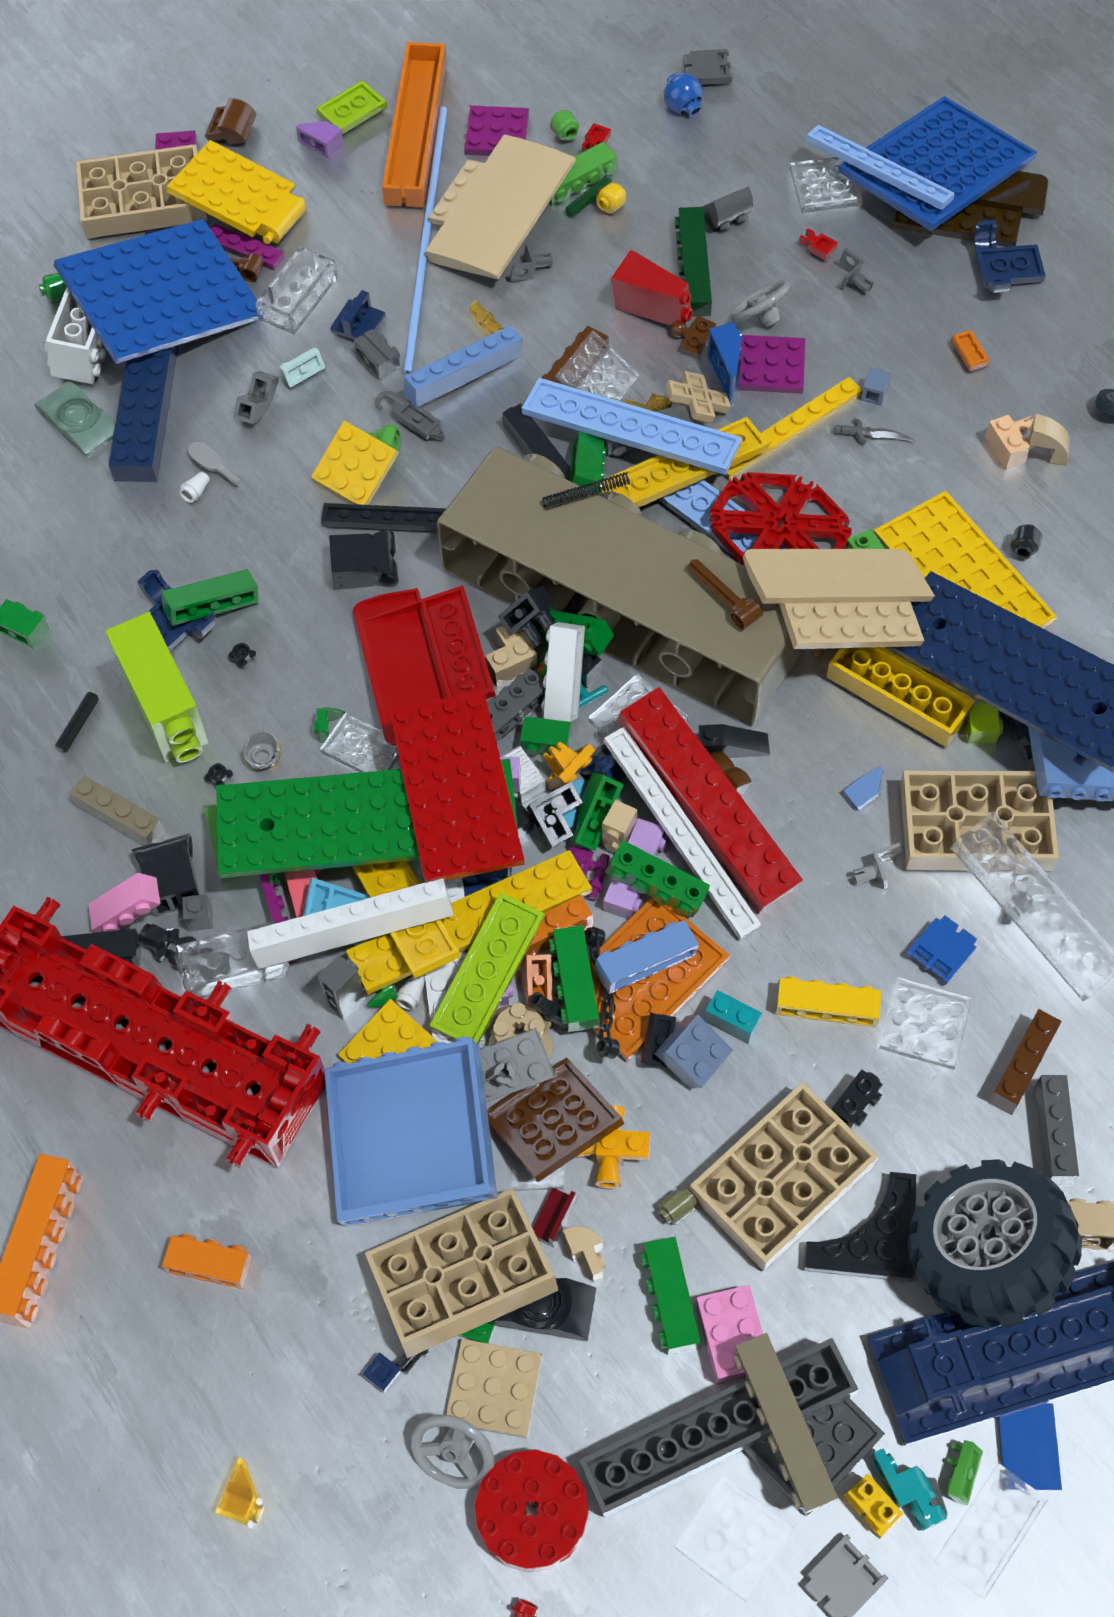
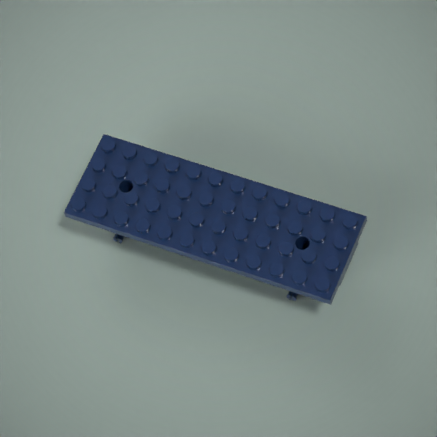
M930 571L924 579L935 595L934 598L929 602H911L924 642L921 646L884 648L1078 753L1073 760L1075 763H1079L1080 766L1083 765L1086 759H1089L1113 772L1114 665Z
M1114 1261L1077 1272L1066 1294L1058 1292L1053 1297L1055 1300L1054 1307L1040 1317L1036 1312L1022 1317L1024 1324L1005 1328L1001 1326L999 1321H992L990 1328L965 1323L962 1316L958 1319L944 1312L868 1335L866 1339L904 1446L1114 1382Z

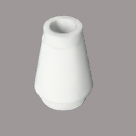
M199 472L183 483L179 490L180 496L188 503L198 501L210 481L208 475L204 472Z
M413 975L408 978L396 993L397 999L395 1002L399 1007L412 1011L419 1005L425 984V976L421 975L414 979Z

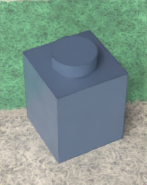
M870 367L863 386L861 401L882 406L891 373Z

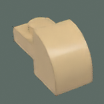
M573 1226L564 1229L563 1238L572 1260L575 1261L583 1258L592 1281L602 1279V1269L606 1268L601 1253H595L603 1250L601 1238L593 1230L583 1226Z

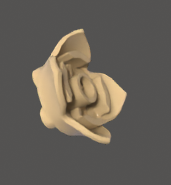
M515 1003L503 1006L496 1010L488 1025V1030L491 1033L488 1045L514 1036L517 1029H523L525 1032L536 1028L550 1060L553 1045L548 1029L551 1026V1021L544 1019L538 1010L527 1006V1004Z

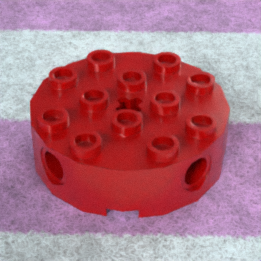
M536 1449L514 1452L495 1463L481 1481L475 1502L477 1529L489 1552L505 1566L525 1572L551 1570L568 1560L584 1538L589 1517L586 1489L575 1469L559 1456ZM537 1505L538 1515L534 1517L533 1514H529L527 1516L526 1507Z

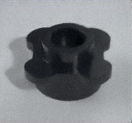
M239 643L233 647L232 652L228 656L230 660L236 661L239 667H246L247 662L256 657L255 650H250L247 644Z
M216 763L209 768L204 778L207 783L211 782L216 787V785H225L226 781L233 777V772L230 769L227 770L224 765Z

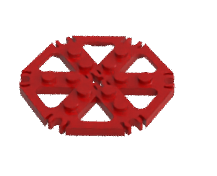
M755 472L743 473L740 480L736 477H733L732 480L730 479L709 513V521H712L710 526L711 532L741 565H744L743 555L745 552L741 551L729 538L728 534L730 533L760 534L752 549H780L782 544L787 549H819L809 537L832 538L836 542L834 549H844L847 539L852 534V528L848 527L850 519L818 484L812 489L813 481L805 485L802 483L803 477L801 476L795 481L797 475ZM761 486L784 487L787 492L778 505ZM731 497H739L752 511L725 510L724 507ZM808 501H815L829 515L801 514ZM783 520V524L780 525V527L777 529L778 524L781 523Z

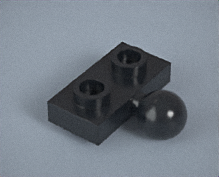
M650 1012L641 1063L667 1068L654 1053L674 1031L676 1017Z

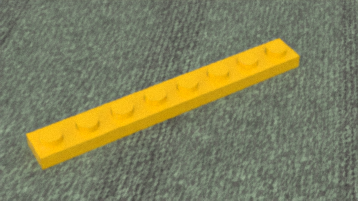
M847 377L761 432V435L769 443V450L730 467L724 476L728 480L733 479V477L744 472L862 396L863 389L850 377Z

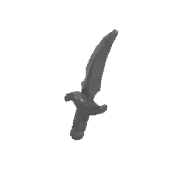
M853 418V424L856 426L842 425L841 427L840 425H835L833 428L835 433L841 432V434L855 435L857 440L863 444L867 443V438L864 435L873 438H895L915 442L914 439L890 429L872 428L870 426L862 427V422L857 418Z

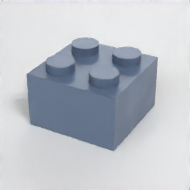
M696 1014L686 1016L654 1054L685 1085L693 1089L702 1088L733 1049Z

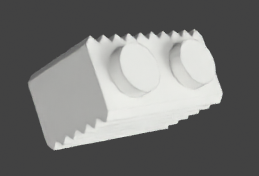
M521 746L501 756L520 757V792H514V796L522 804L546 790L544 777H542V774H540Z

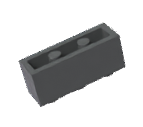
M339 955L318 975V979L326 1004L345 1020L365 1000L363 992L364 987L360 981L362 978L358 974V966L351 959L345 960Z

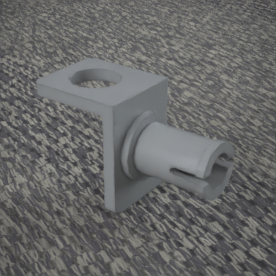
M900 843L873 851V864L852 870L857 885L878 878L881 880L884 889L888 888L887 878L881 862L901 856ZM894 851L890 854L884 855L887 852Z

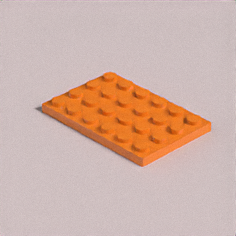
M653 897L600 947L599 954L605 951L613 952L628 941H638L649 932L654 931L656 933L663 930L669 923H679L685 920L698 941L699 947L696 956L613 992L611 1038L619 1041V1054L627 1061L644 1046L650 1012L673 1016L730 959V955L690 920L679 914L675 908L659 904ZM590 957L589 963L600 1022L603 1014L604 1000L602 988L594 970L595 966ZM556 990V991L554 992V996L558 999L557 990ZM604 1019L603 1025L608 1024L609 1019ZM598 1026V1028L592 1029L596 1034H598V1035L600 1036V1034H599L600 1027H599V1026ZM603 1032L604 1038L607 1037V1033Z

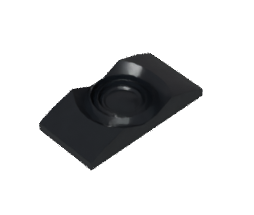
M555 1278L558 1291L487 1323L506 1328L588 1341L597 1288L568 1278Z

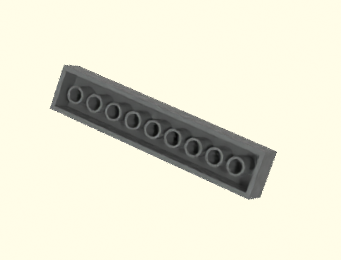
M833 1338L780 1362L804 1420L858 1393L859 1389ZM748 1379L579 1459L604 1517L767 1439V1436L771 1435L767 1424L761 1425L755 1409L759 1408L755 1397H749L744 1382Z

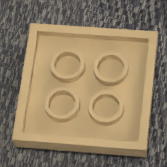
M461 1339L446 1415L466 1420L479 1430L527 1439L542 1353Z

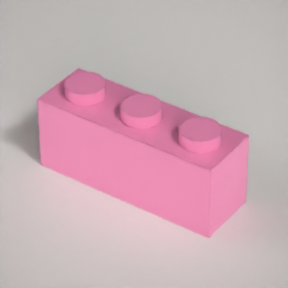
M137 872L90 902L89 912L92 930L98 932L120 930L160 905L157 878Z

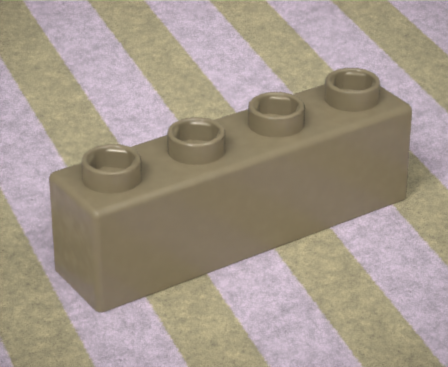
M494 447L437 520L443 569L511 605L527 591L543 586L555 604L550 610L606 620L614 636L603 652L749 726H754L804 649L793 648L779 603H762L748 576L746 567L723 556L719 546L703 533L694 530H683L677 534L643 517L639 507L632 500L614 491H605L600 495H593L592 493V496L586 497L585 495V498L582 497L581 499L578 497V500L575 499L574 502L571 499V502L568 501L567 504L565 501L560 506L557 503V507L554 505L552 508L550 505V509L547 508L545 510L542 503L543 496L546 497L547 495L550 496V494L553 495L554 493L557 494V492L567 491V489H574V487L579 485L566 480L560 468L544 456L527 454L521 458L501 447ZM698 559L740 599L746 598L748 600L751 598L755 600L761 607L763 616L745 630L738 628L731 618V609L688 570L687 566L690 561Z

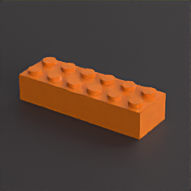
M39 1154L0 1262L1 1323L29 1329L31 1322H34L37 1317V1303L40 1295L43 1296L46 1291V1277L49 1269H53L55 1265L57 1246L64 1239L66 1220L73 1213V1200L75 1194L80 1192L83 1183L82 1175L70 1160Z

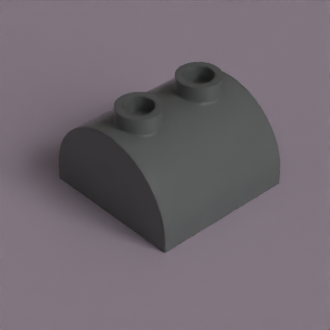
M743 188L702 206L704 221L710 228H719V231L731 227L730 222L733 220L739 223L748 219L747 214L753 210V197L750 188Z

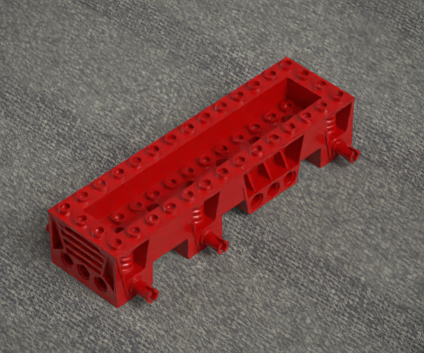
M46 897L36 914L28 913L13 905L0 924V1028L142 1099V1104L135 1112L141 1119L145 1117V1121L150 1122L153 1114L159 1108L234 1146L225 1160L231 1165L235 1163L237 1168H241L247 1154L275 1168L279 1167L326 1087L325 1069L321 1057L310 1052L311 1047L321 1033L316 1027L311 1029L312 1025L306 1024L296 1043L276 1034L270 1041L236 1024L231 1013L221 1008L226 997L232 991L228 984L224 983L222 985V981H217L208 999H203L188 991H185L181 997L165 989L152 973L93 944L86 950L63 939L57 927L49 923L57 909L61 906L56 900L52 899L50 901L51 898ZM34 977H43V981L40 985H31V981ZM77 998H86L83 1006L73 1007V1003ZM125 1018L129 1020V1024L124 1029L116 1028V1023L120 1019ZM163 1041H172V1047L169 1050H159V1046ZM208 1062L217 1064L216 1069L211 1073L203 1072V1067ZM253 1084L261 1086V1090L257 1095H249L247 1093L248 1088Z

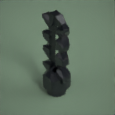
M147 923L139 934L138 940L145 947L154 950L157 960L162 961L170 955L174 968L180 970L187 965L189 974L193 978L203 973L210 986H213L216 981L227 980L231 974L229 966L230 955L226 953H213V946L210 945L198 946L197 939L192 936L180 938V931L177 928L164 929L152 923L151 925ZM171 942L179 944L181 947L197 953L207 960L213 961L219 965L218 969L211 971L206 966H201L190 958H185L169 949Z

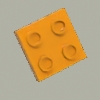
M561 742L556 744L559 750L553 746L549 747L548 750L551 756L548 753L542 755L553 772L545 781L546 788L552 790L572 782L577 777L575 772L580 767L582 769L585 768L592 761L590 756L594 753L595 749L590 744H586L573 751Z

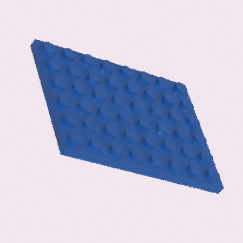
M943 96L866 147V149L954 192V199L943 210L882 181L846 161L839 165L838 172L932 231L1036 159L1037 151Z
M204 219L54 260L53 266L116 364L263 319L266 314Z

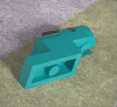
M884 1448L872 1454L870 1458L891 1500L899 1509L910 1505L911 1508L908 1510L918 1522L922 1531L930 1529L948 1519V1512L935 1478L926 1477L923 1470L917 1465L897 1474L895 1471L898 1469L897 1464L891 1453L886 1454Z

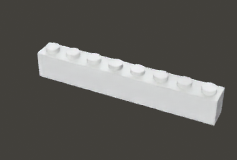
M444 879L247 931L249 950L258 969L450 917L454 914Z

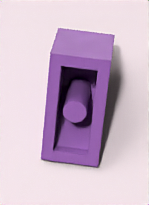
M327 121L298 124L296 126L298 142L328 159L344 145L342 129Z

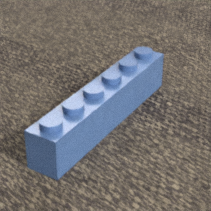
M511 325L404 376V395L417 408L521 357L523 338Z

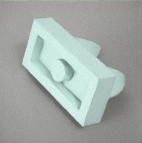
M314 347L293 360L282 363L279 368L286 385L291 388L326 367L319 350Z

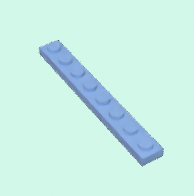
M820 125L807 134L806 142L936 208L943 210L954 199V192Z

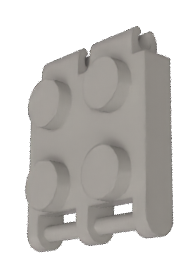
M848 1534L807 1575L810 1581L804 1587L818 1603L825 1596L829 1599L823 1608L831 1617H853L889 1579L885 1574L882 1576L868 1561L870 1557L867 1554L863 1555L851 1543V1537ZM844 1545H846V1546L859 1558V1561H858V1562H857V1560L843 1547ZM863 1565H865L874 1574V1576L878 1579L877 1582L862 1567Z

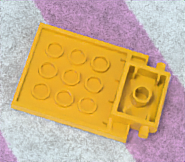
M209 140L167 185V193L252 237L256 233L263 236V241L266 244H269L271 241L278 244L306 212L304 198L291 194L295 189V183L212 140Z

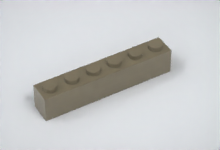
M764 1333L736 1345V1354L732 1355L739 1371L744 1370L748 1379L744 1382L749 1397H755L759 1408L755 1409L761 1425L767 1424L771 1435L767 1436L769 1445L773 1453L778 1452L783 1463L779 1464V1468L784 1480H790L795 1491L791 1492V1497L797 1510L802 1508L804 1514L836 1501L838 1496L768 1334Z

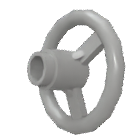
M779 280L754 292L732 310V319L741 321L757 314L761 323H764L766 327L773 325L780 320V311L775 303L791 289L790 281Z
M433 1415L421 1420L412 1432L411 1449L416 1462L428 1476L440 1483L457 1489H472L480 1485L481 1481L494 1466L495 1457L490 1442L479 1429L466 1420L451 1415ZM434 1427H450L442 1442L422 1444L423 1435L427 1430ZM474 1442L480 1448L484 1459L483 1468L480 1472H478L468 1457V1452ZM442 1455L448 1462L458 1463L467 1477H455L443 1473L431 1463L427 1456Z

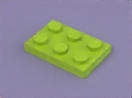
M361 80L318 106L316 112L324 121L342 129L343 135L387 108V101L366 82Z

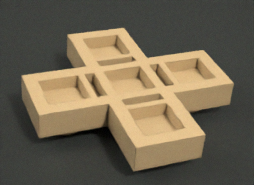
M684 371L681 376L682 383L668 380L665 386L669 401L689 405L692 419L699 422L712 423L715 419L714 412L727 414L731 408L727 393L708 389L704 375Z

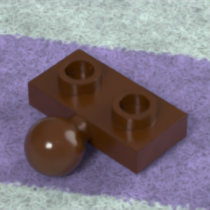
M697 315L690 329L687 328L685 323L675 322L672 323L670 331L674 337L680 338L685 336L680 346V352L699 359L708 343L709 329L716 327V323Z

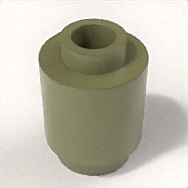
M686 1186L682 1189L678 1188L658 1204L660 1208L658 1214L666 1224L671 1222L673 1225H676L695 1209L694 1206L698 1204V1200Z

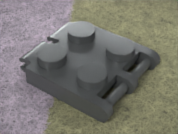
M728 50L690 51V54L683 55L685 73L695 76L701 85L731 83L732 75L729 73L731 66L727 59L729 56Z

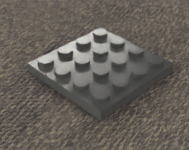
M850 1398L805 1420L834 1488L885 1435ZM768 1439L744 1449L750 1458L793 1501L791 1492L795 1490L790 1480H784L779 1468V1464L783 1462L778 1452L773 1453ZM812 1511L806 1513L805 1515L808 1517L812 1513Z

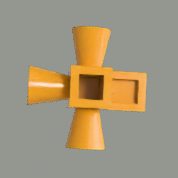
M611 1105L624 1120L626 1109L622 1106ZM619 1127L577 1157L596 1154L600 1168L595 1185L606 1189L620 1188L619 1165H624L625 1159L649 1160L650 1132L622 1131L621 1127Z

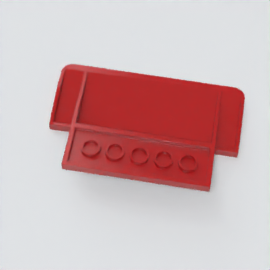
M463 585L423 599L419 589L415 588L377 595L360 601L355 605L353 613L384 738L389 745L396 746L389 712L391 708L485 691L486 699L496 696Z

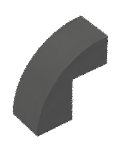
M262 371L252 373L249 394L237 397L233 418L250 424L259 421L273 399L279 377Z

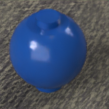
M674 73L668 77L663 92L667 107L676 114L683 115V111H686L689 117L697 115L702 109L700 102L703 97V90L699 80L688 73Z

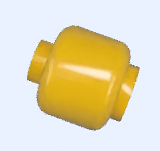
M617 183L607 184L597 193L598 207L605 213H615L626 203L625 189Z

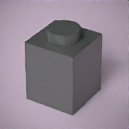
M208 895L182 897L183 920L188 931L213 929L212 905Z

